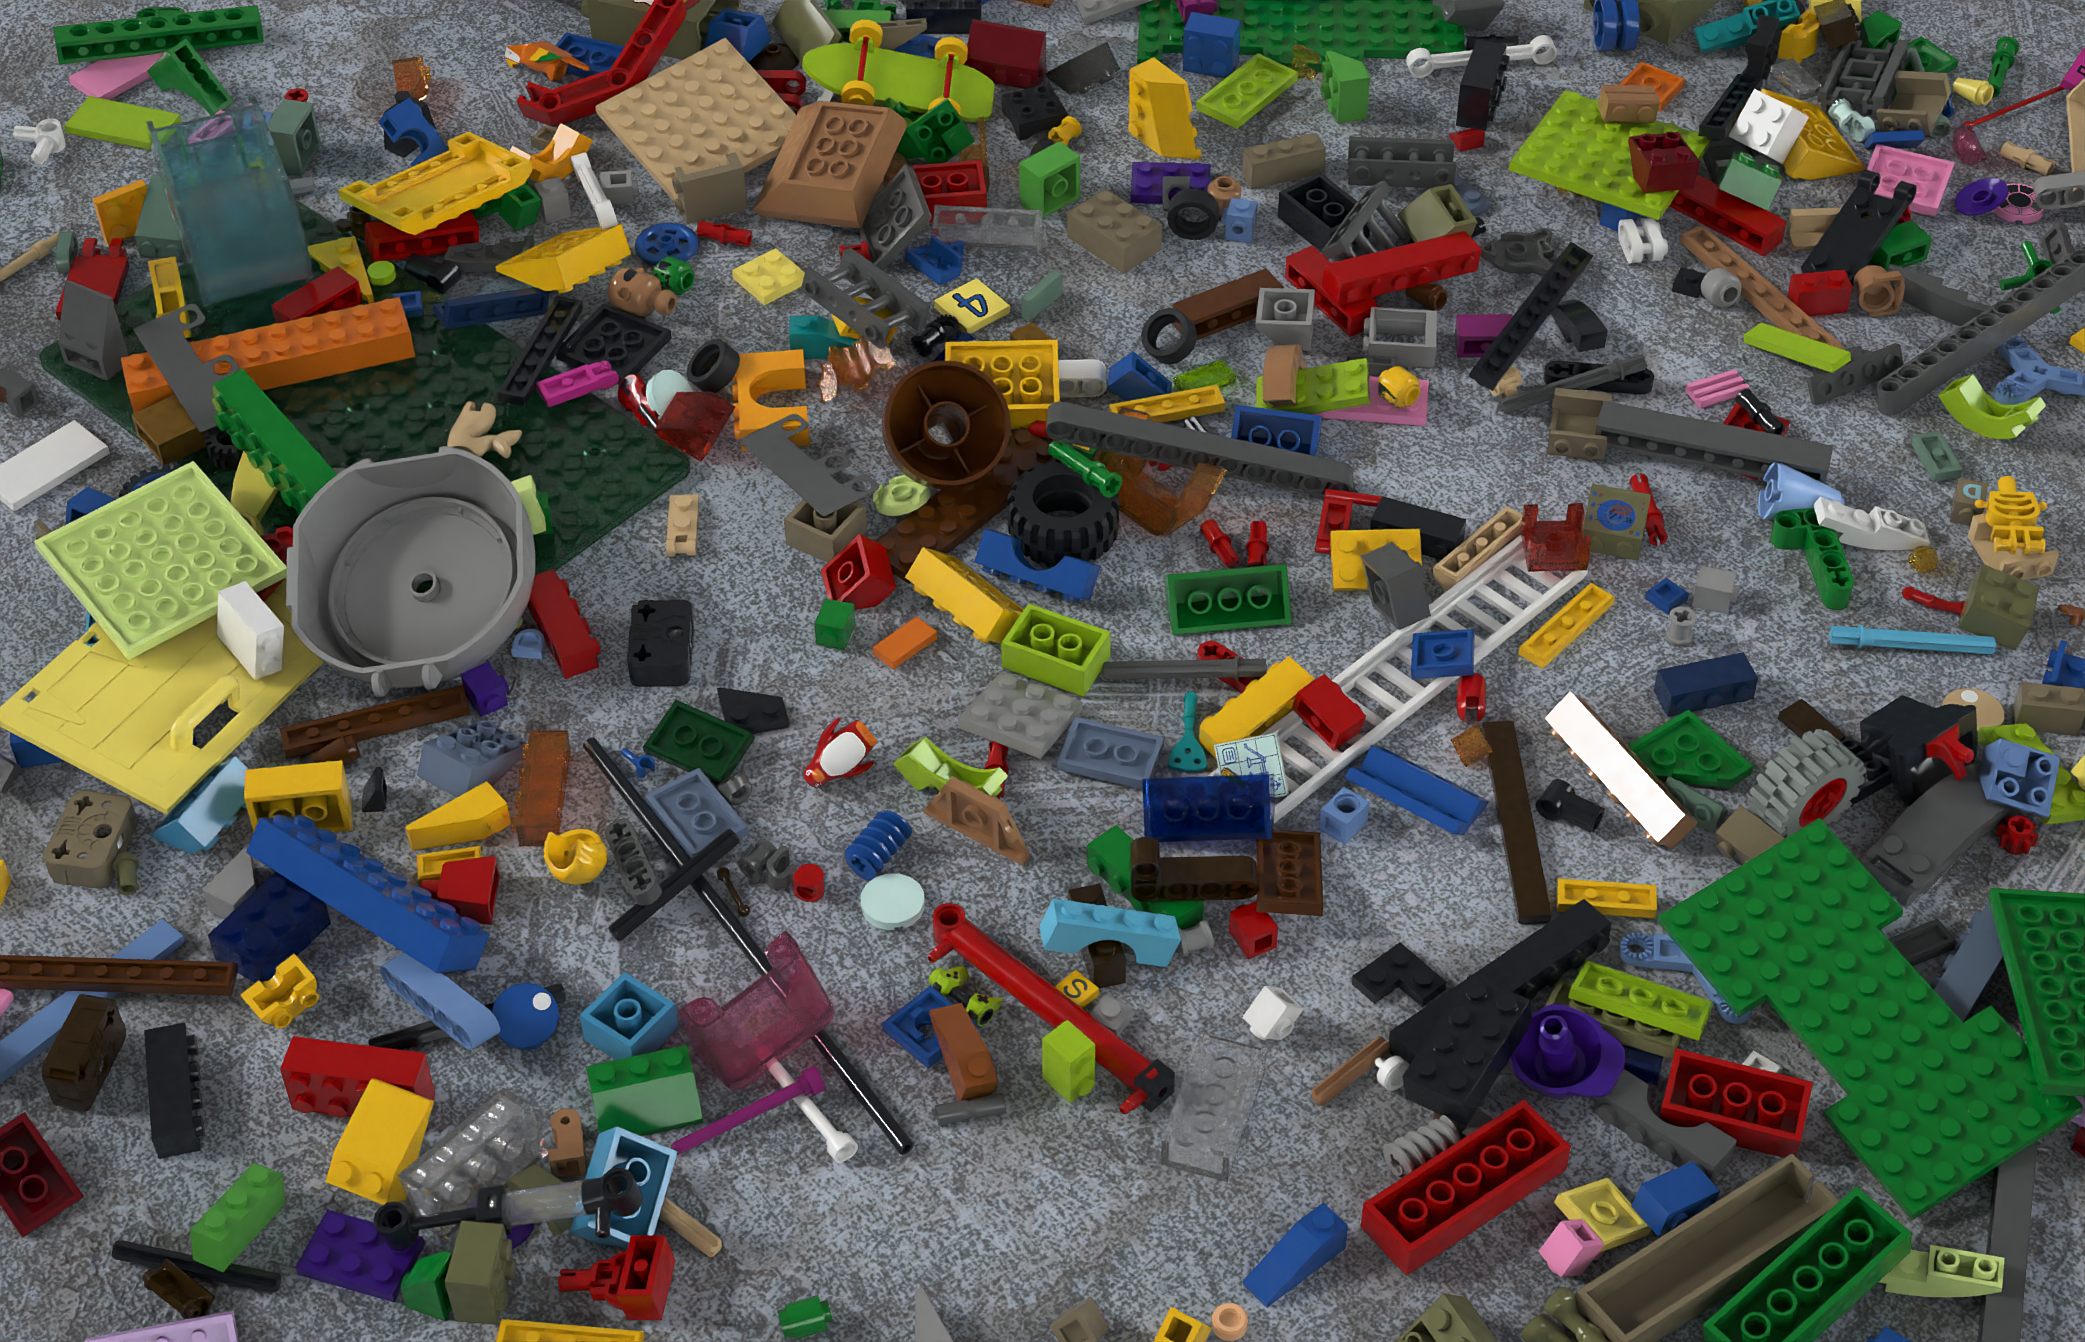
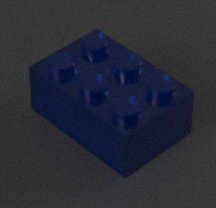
M275 872L208 934L215 960L219 962H237L240 975L254 983L257 981L265 982L275 975L278 965L294 953L298 956L331 924L325 902Z

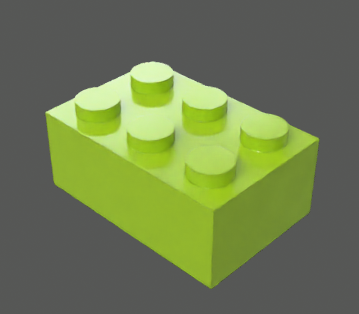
M1028 603L1001 642L1002 668L1084 697L1102 671L1103 663L1107 662L1111 657V632Z

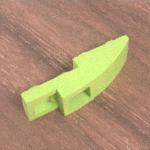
M1930 1245L1929 1253L1911 1250L1910 1254L1879 1282L1886 1284L1885 1292L1922 1297H1970L1999 1293L2002 1291L2005 1258Z

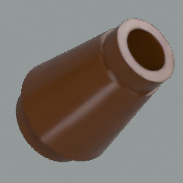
M1426 283L1406 289V296L1428 310L1439 311L1447 302V291L1441 285Z
M342 735L316 753H313L312 758L314 763L342 760L345 766L355 764V760L361 758V754L353 735L347 737Z

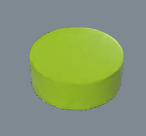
M388 261L374 262L367 269L369 281L377 286L388 285L396 278L395 267Z

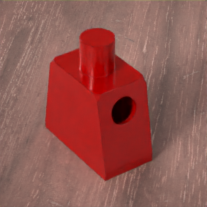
M496 856L445 862L442 865L440 880H422L421 888L429 891L432 894V899L453 906L456 909L455 913L461 917L471 918L480 924L492 925L500 879Z

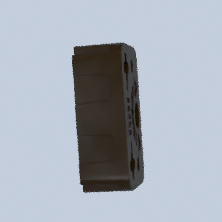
M80 994L77 997L42 1066V1078L55 1106L89 1111L126 1038V1027L114 999Z

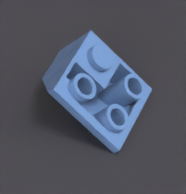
M1999 739L1985 746L1978 777L1986 800L2048 818L2060 757L2004 739Z

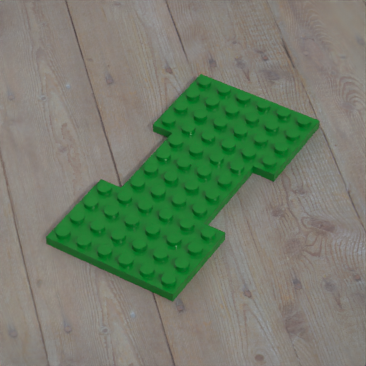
M1818 818L1658 916V923L1738 1017L1767 1001L1845 1091L1847 1096L1823 1110V1117L1912 1221L2082 1113L2083 1105L2074 1096L2039 1093L2027 1044L1991 1005L1965 1022L1959 1019L1880 931L1902 917L1903 909L1824 822Z

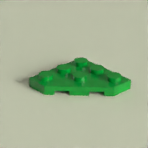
M1689 709L1627 745L1659 780L1667 781L1670 776L1683 783L1730 788L1750 776L1754 767Z

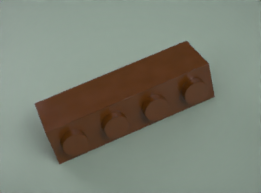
M1265 268L1173 303L1172 309H1178L1193 322L1197 330V340L1256 318L1260 288L1284 287ZM1178 322L1172 323L1176 330L1181 334V324H1179Z

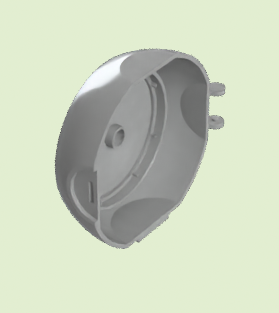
M439 447L438 453L376 463L368 458L353 464L331 479L314 495L293 525V547L287 548L286 606L292 612V628L294 632L322 661L347 676L372 684L376 697H384L390 688L425 687L427 690L435 689L439 683L461 676L462 673L479 666L505 643L518 625L528 604L535 577V546L525 506L512 483L495 466L477 455L453 447ZM433 580V585L427 592H416L422 582Z

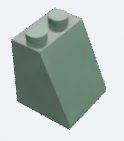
M152 174L135 232L140 256L161 259L176 256L178 261L188 262L179 231L180 227L181 233H183L182 236H184L183 239H185L184 242L187 244L186 249L189 253L188 256H190L189 259L192 261L214 222L203 180ZM164 185L167 187L166 190L168 189L176 213L177 228L173 220Z

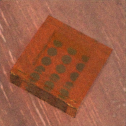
M1478 724L1451 739L1465 767L1493 752Z

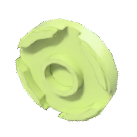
M906 475L897 476L889 480V485L884 488L883 485H880L879 489L873 494V502L880 514L887 516L903 515L923 506L931 496L930 488L920 485Z

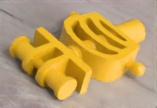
M2012 476L2001 477L1997 481L1999 491H1990L1987 502L1981 499L1975 501L1976 508H1986V522L1993 527L1990 540L1993 542L1994 552L2008 551L2009 554H2015L2017 549H2021L2023 555H2029L2030 552L2044 554L2046 547L2045 539L2042 538L2044 528L2035 525L2040 510L2047 509V503L2044 501L2038 503L2033 492H2018L2015 479Z

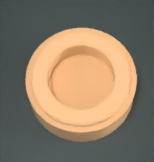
M1225 1303L1214 1310L1212 1314V1330L1217 1337L1226 1341H1235L1245 1335L1248 1328V1315L1241 1306L1234 1303Z

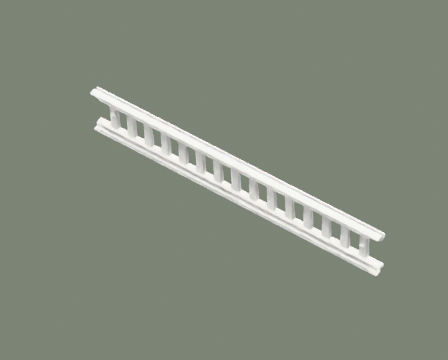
M1528 528L1429 605L1430 617L1401 630L1397 629L1331 680L1340 686L1342 692L1353 703L1360 706L1366 715L1364 724L1372 729L1364 736L1358 734L1347 741L1351 745L1343 753L1338 749L1332 751L1316 733L1305 726L1306 723L1293 710L1262 733L1260 736L1277 733L1282 759L1296 767L1309 780L1300 786L1285 775L1289 792L1285 799L1279 803L1274 799L1254 802L1268 813L1255 824V831L1258 828L1268 829L1367 751L1371 745L1381 740L1460 677L1429 678L1433 682L1424 688L1389 664L1387 661L1393 656H1397L1411 666L1412 649L1407 646L1413 642L1414 633H1426L1433 625L1438 626L1444 631L1466 629L1447 616L1455 609L1492 634L1485 641L1475 635V665L1584 579L1588 573V566L1586 565L1583 568L1580 567L1578 570L1572 571L1562 580L1524 556L1535 547L1536 543L1535 538L1530 535L1531 529ZM1513 564L1550 590L1542 595L1505 570ZM1494 579L1531 605L1523 610L1486 586V584ZM1475 594L1488 604L1498 608L1500 612L1512 620L1503 625L1468 602L1467 599ZM1376 671L1413 698L1404 704L1367 677ZM1356 687L1370 698L1378 701L1381 706L1392 712V714L1383 720L1346 693ZM1293 735L1330 761V763L1323 769H1320L1284 743V741ZM1218 768L1204 778L1203 787L1207 789L1205 793L1211 798L1222 790Z

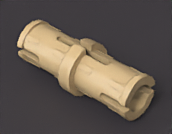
M2010 141L2005 142L2000 151L2001 157L2020 164V167L2023 169L2029 168L2044 176L2051 175L2056 164L2054 161L2036 154L2035 150L2019 147Z

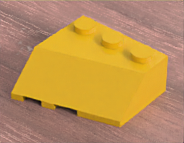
M1154 57L1129 70V133L1161 157L1202 158L1201 149L1196 148L1194 138L1198 136L1195 126H1192L1189 116L1193 109L1187 81Z

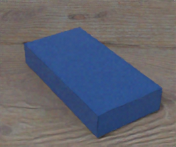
M1924 131L1873 132L1865 140L1866 150L1875 149L1876 144L1892 148L1918 147L1925 140Z

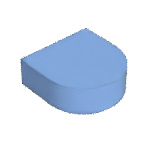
M526 629L519 632L515 636L511 648L512 657L542 659L545 650L544 635L536 629Z

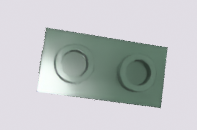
M1670 776L1668 777L1665 787L1698 821V826L1713 834L1718 821H1723L1728 813V810L1724 808V804L1718 803L1688 787L1680 780L1677 781Z

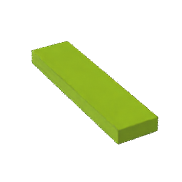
M1762 322L1743 334L1744 343L1830 373H1834L1851 361L1849 351Z

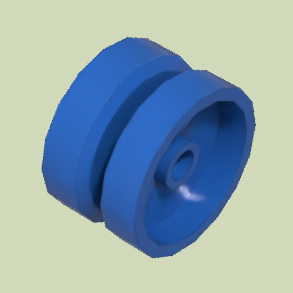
M1595 0L1593 36L1598 52L1612 51L1615 45L1621 51L1636 49L1639 37V8L1637 0Z

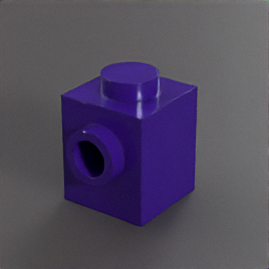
M489 662L461 674L466 697L480 717L508 705L506 692L509 691L508 683L502 674L497 675Z

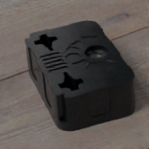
M683 599L640 600L638 605H632L627 653L631 684L637 687L683 686L687 684L691 678L694 620L691 603Z

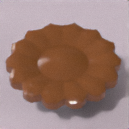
M2058 605L2057 610L2071 615L2070 624L2082 625V621L2085 619V609L2073 605Z

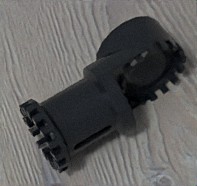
M945 314L944 317L940 315V318L937 317L934 321L929 322L921 334L911 338V346H914L913 349H917L915 352H919L920 356H929L937 344L957 339L959 336L957 318L955 319V316L952 317V315L947 316ZM944 326H950V327H952L953 329H952V330L950 329L949 331H947V330H944L942 327H944Z

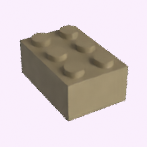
M1103 189L1067 212V237L1123 274L1162 250V224L1107 189Z

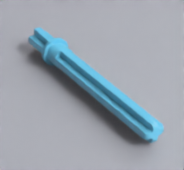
M1861 624L1857 627L1830 626L1829 632L1830 644L1856 645L1857 649H1861L1862 646L1992 655L1996 648L1995 638L1989 636L1863 628Z

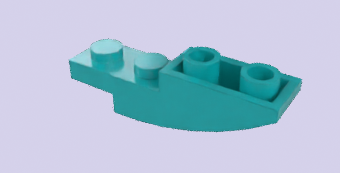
M1795 0L1764 1L1743 8V12L1695 27L1693 33L1701 54L1719 48H1724L1726 51L1746 44L1748 38L1757 32L1756 26L1760 14L1780 19L1778 29L1800 17Z

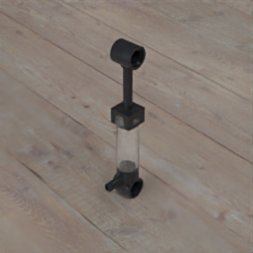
M614 1168L599 1178L507 1192L502 1185L479 1188L477 1207L415 1216L414 1213H409L404 1204L389 1202L377 1210L373 1221L379 1234L389 1248L393 1250H404L412 1246L418 1239L419 1230L461 1224V1220L504 1224L506 1235L511 1234L512 1227L596 1214L595 1235L598 1238L604 1239L610 1235V1212L619 1217L633 1215L641 1207L643 1195L629 1170Z

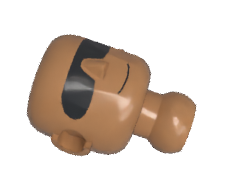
M644 268L620 269L614 274L609 284L608 297L612 306L640 317L648 316L655 310L661 315H669L674 311L677 304V297L674 292L666 289L662 290L659 278L645 273Z

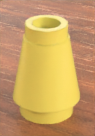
M1959 77L1953 84V92L1977 106L1981 104L1987 105L1994 92L1993 86L1989 85L1988 81Z

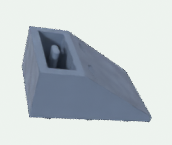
M481 720L424 742L417 776L451 795L459 797L486 781L493 786L531 749V745L521 740L518 735L508 733L496 727L495 723Z

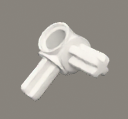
M57 119L42 120L36 127L18 125L14 127L13 137L15 139L36 143L37 146L31 154V158L37 164H43L50 153H58L66 147L61 124Z

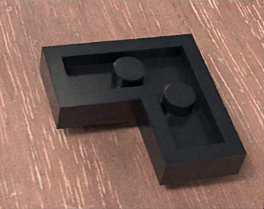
M1401 942L1352 976V985L1374 1004L1399 987L1423 1007L1444 992L1447 983Z

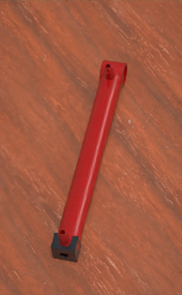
M945 903L934 910L932 916L933 935L937 946L928 954V960L935 963L938 959H942L954 950L1052 1028H1057L1066 1020L1070 1021L1095 1043V1061L1134 1091L1120 1105L1119 1110L1122 1114H1128L1140 1104L1152 1112L1174 1093L1175 1072L1158 1059L1153 1063L966 919L965 912L961 906Z

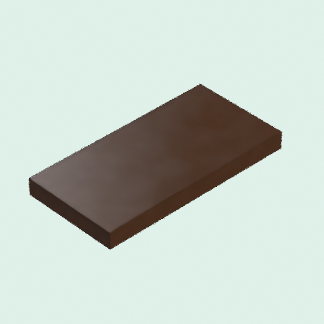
M1256 829V864L1259 891L1256 894L1257 912L1323 916L1320 833Z

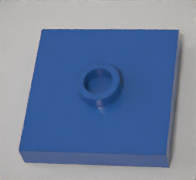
M1474 629L1414 633L1411 659L1412 680L1474 675Z

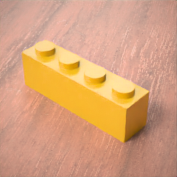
M1290 656L1281 663H1274L1262 678L1250 682L1242 694L1237 698H1230L1224 704L1222 710L1214 716L1209 715L1202 721L1199 727V744L1216 758L1214 745L1260 736L1293 710L1292 706L1297 692L1313 682L1315 678Z

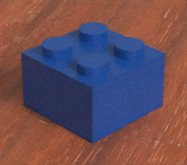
M1191 12L1184 28L1183 71L1220 78H1227L1232 74L1239 63L1241 20Z

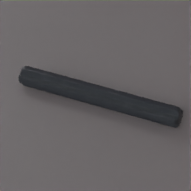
M726 829L660 884L662 893L655 902L644 906L636 903L609 925L608 930L617 941H622L737 846L740 841L736 833L731 829Z
M124 1240L116 1241L111 1253L113 1259L158 1269L161 1268L164 1259L167 1258L190 1276L269 1293L277 1292L281 1283V1275L279 1273L232 1263L224 1272H221L193 1260V1255Z

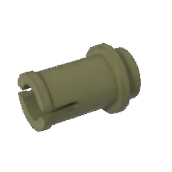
M120 853L112 863L113 870L117 873V890L122 895H132L136 893V890H139L136 869L139 866L138 859L132 853Z

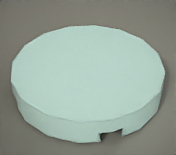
M662 370L653 375L652 379L648 381L646 385L647 401L652 412L656 411L659 415L657 417L659 420L670 426L681 425L692 418L695 412L696 399L690 384L680 373L673 370Z
M892 873L875 877L865 885L861 893L863 916L874 927L883 930H895V927L901 926L904 929L912 926L921 918L925 910L924 891L921 885L910 876Z

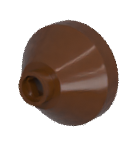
M957 361L930 362L910 371L893 389L886 402L882 416L883 441L894 464L911 480L920 485L939 490L964 488L984 478L1003 456L1011 431L1009 408L998 386L982 371ZM936 426L943 427L951 442L943 444L936 441L928 430Z

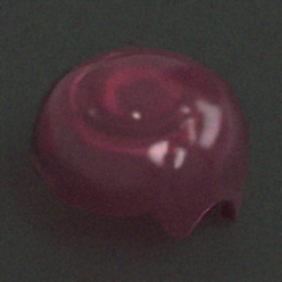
M1971 125L1962 126L1955 131L1953 136L1952 148L1955 156L1962 163L1968 165L1986 161L1987 157L1976 133L1968 129Z

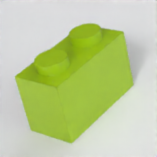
M1066 1020L1042 1038L1043 1080L1069 1103L1079 1096L1087 1095L1095 1085V1043L1070 1021Z

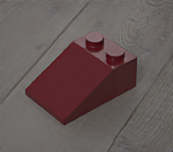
M25 1112L0 1127V1209L20 1236L24 1238L84 1198L82 1192Z

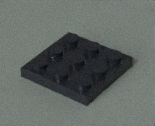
M602 304L563 342L555 356L556 360L576 368L604 360L608 361L611 364V370L619 375L617 384H620L626 376L630 374L636 375L672 339L671 330Z

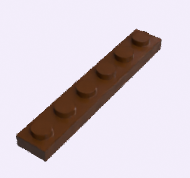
M460 685L279 729L286 758L316 752L342 735L345 737L353 735L355 741L358 742L471 714L464 687Z

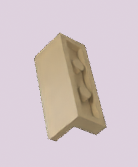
M1842 207L1791 209L1787 233L1792 249L1813 250ZM1865 216V217H1863V218H1861V219L1867 220V219H1869L1871 216Z

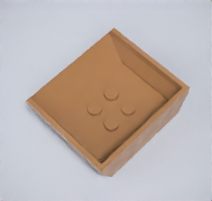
M818 101L801 107L752 210L760 217L861 228L907 127L905 119L887 107Z

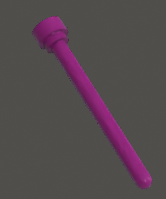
M815 1065L802 1071V1075L797 1077V1082L673 1142L670 1149L678 1151L677 1155H680L803 1093L805 1096L811 1093L815 1096L826 1090L822 1077Z

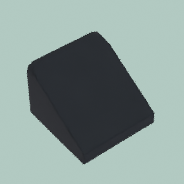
M376 767L364 786L362 796V812L364 813L380 812L386 809L387 783L381 767Z

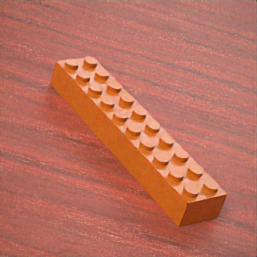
M400 297L357 305L338 311H330L315 316L302 317L260 328L247 329L228 335H219L205 340L188 342L202 364L222 355H230L239 367V370L243 369L262 391L415 357L411 332ZM148 352L121 358L128 395L134 413L175 395ZM220 361L213 366V371L218 375H225L231 371L232 366L227 361Z

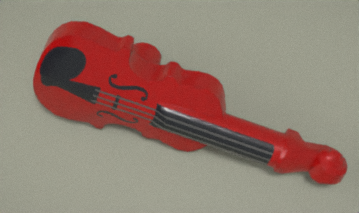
M630 374L623 378L618 387L619 402L626 408V411H633L635 413V417L638 418L642 426H650L657 434V437L665 441L668 449L676 448L678 444L676 438L671 435V431L657 418L659 417L657 412H652L646 397L647 384L644 383L641 376Z

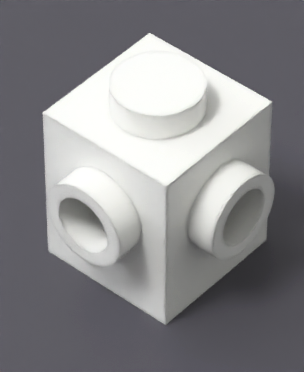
M1264 986L1242 1018L1251 1025L1250 1031L1261 1040H1282L1292 1032L1294 1022L1304 1008L1282 988Z

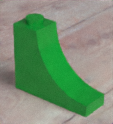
M187 39L166 51L147 70L162 92L166 89H176L188 94L211 117L219 110L223 111L234 103V100Z

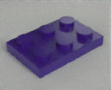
M1132 162L1130 203L1163 204V176H1190L1189 189H1199L1207 192V187L1210 184L1211 164ZM1171 190L1168 195L1169 200L1171 201V198L1181 190Z
M327 1209L295 1268L298 1275L395 1302L401 1291L402 1280L405 1274L413 1269L425 1246L424 1238L418 1235V1239L409 1248L393 1250L386 1244L373 1222Z

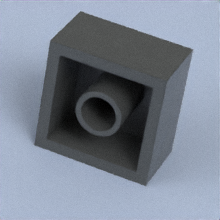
M1391 542L1360 556L1372 606L1398 630L1431 616L1428 605L1431 603V598L1422 580L1425 578L1424 569L1418 561L1412 560L1405 550H1401Z

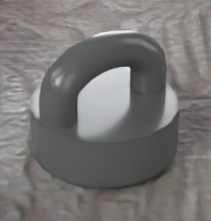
M743 771L735 772L717 786L719 793L731 805L744 803L752 793V786ZM743 786V794L739 797H733L732 794Z

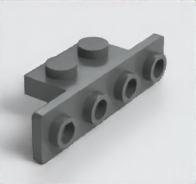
M1894 343L1876 351L1863 350L1860 346L1847 348L1845 350L1850 352L1851 361L1834 373L1812 366L1814 376L1807 379L1811 404L1819 405L1873 383L1904 365L1900 344Z

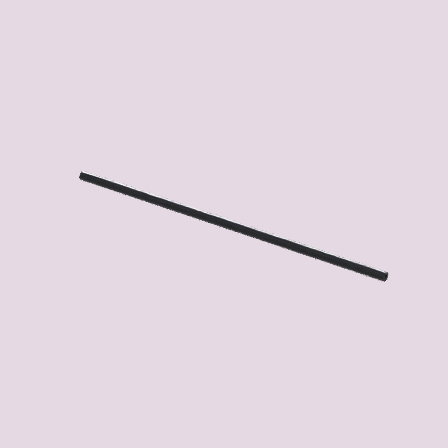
M594 737L587 739L583 744L585 751L673 864L679 869L690 860L688 855L597 739ZM703 874L690 884L896 1150L901 1155L910 1152L914 1146L912 1140Z

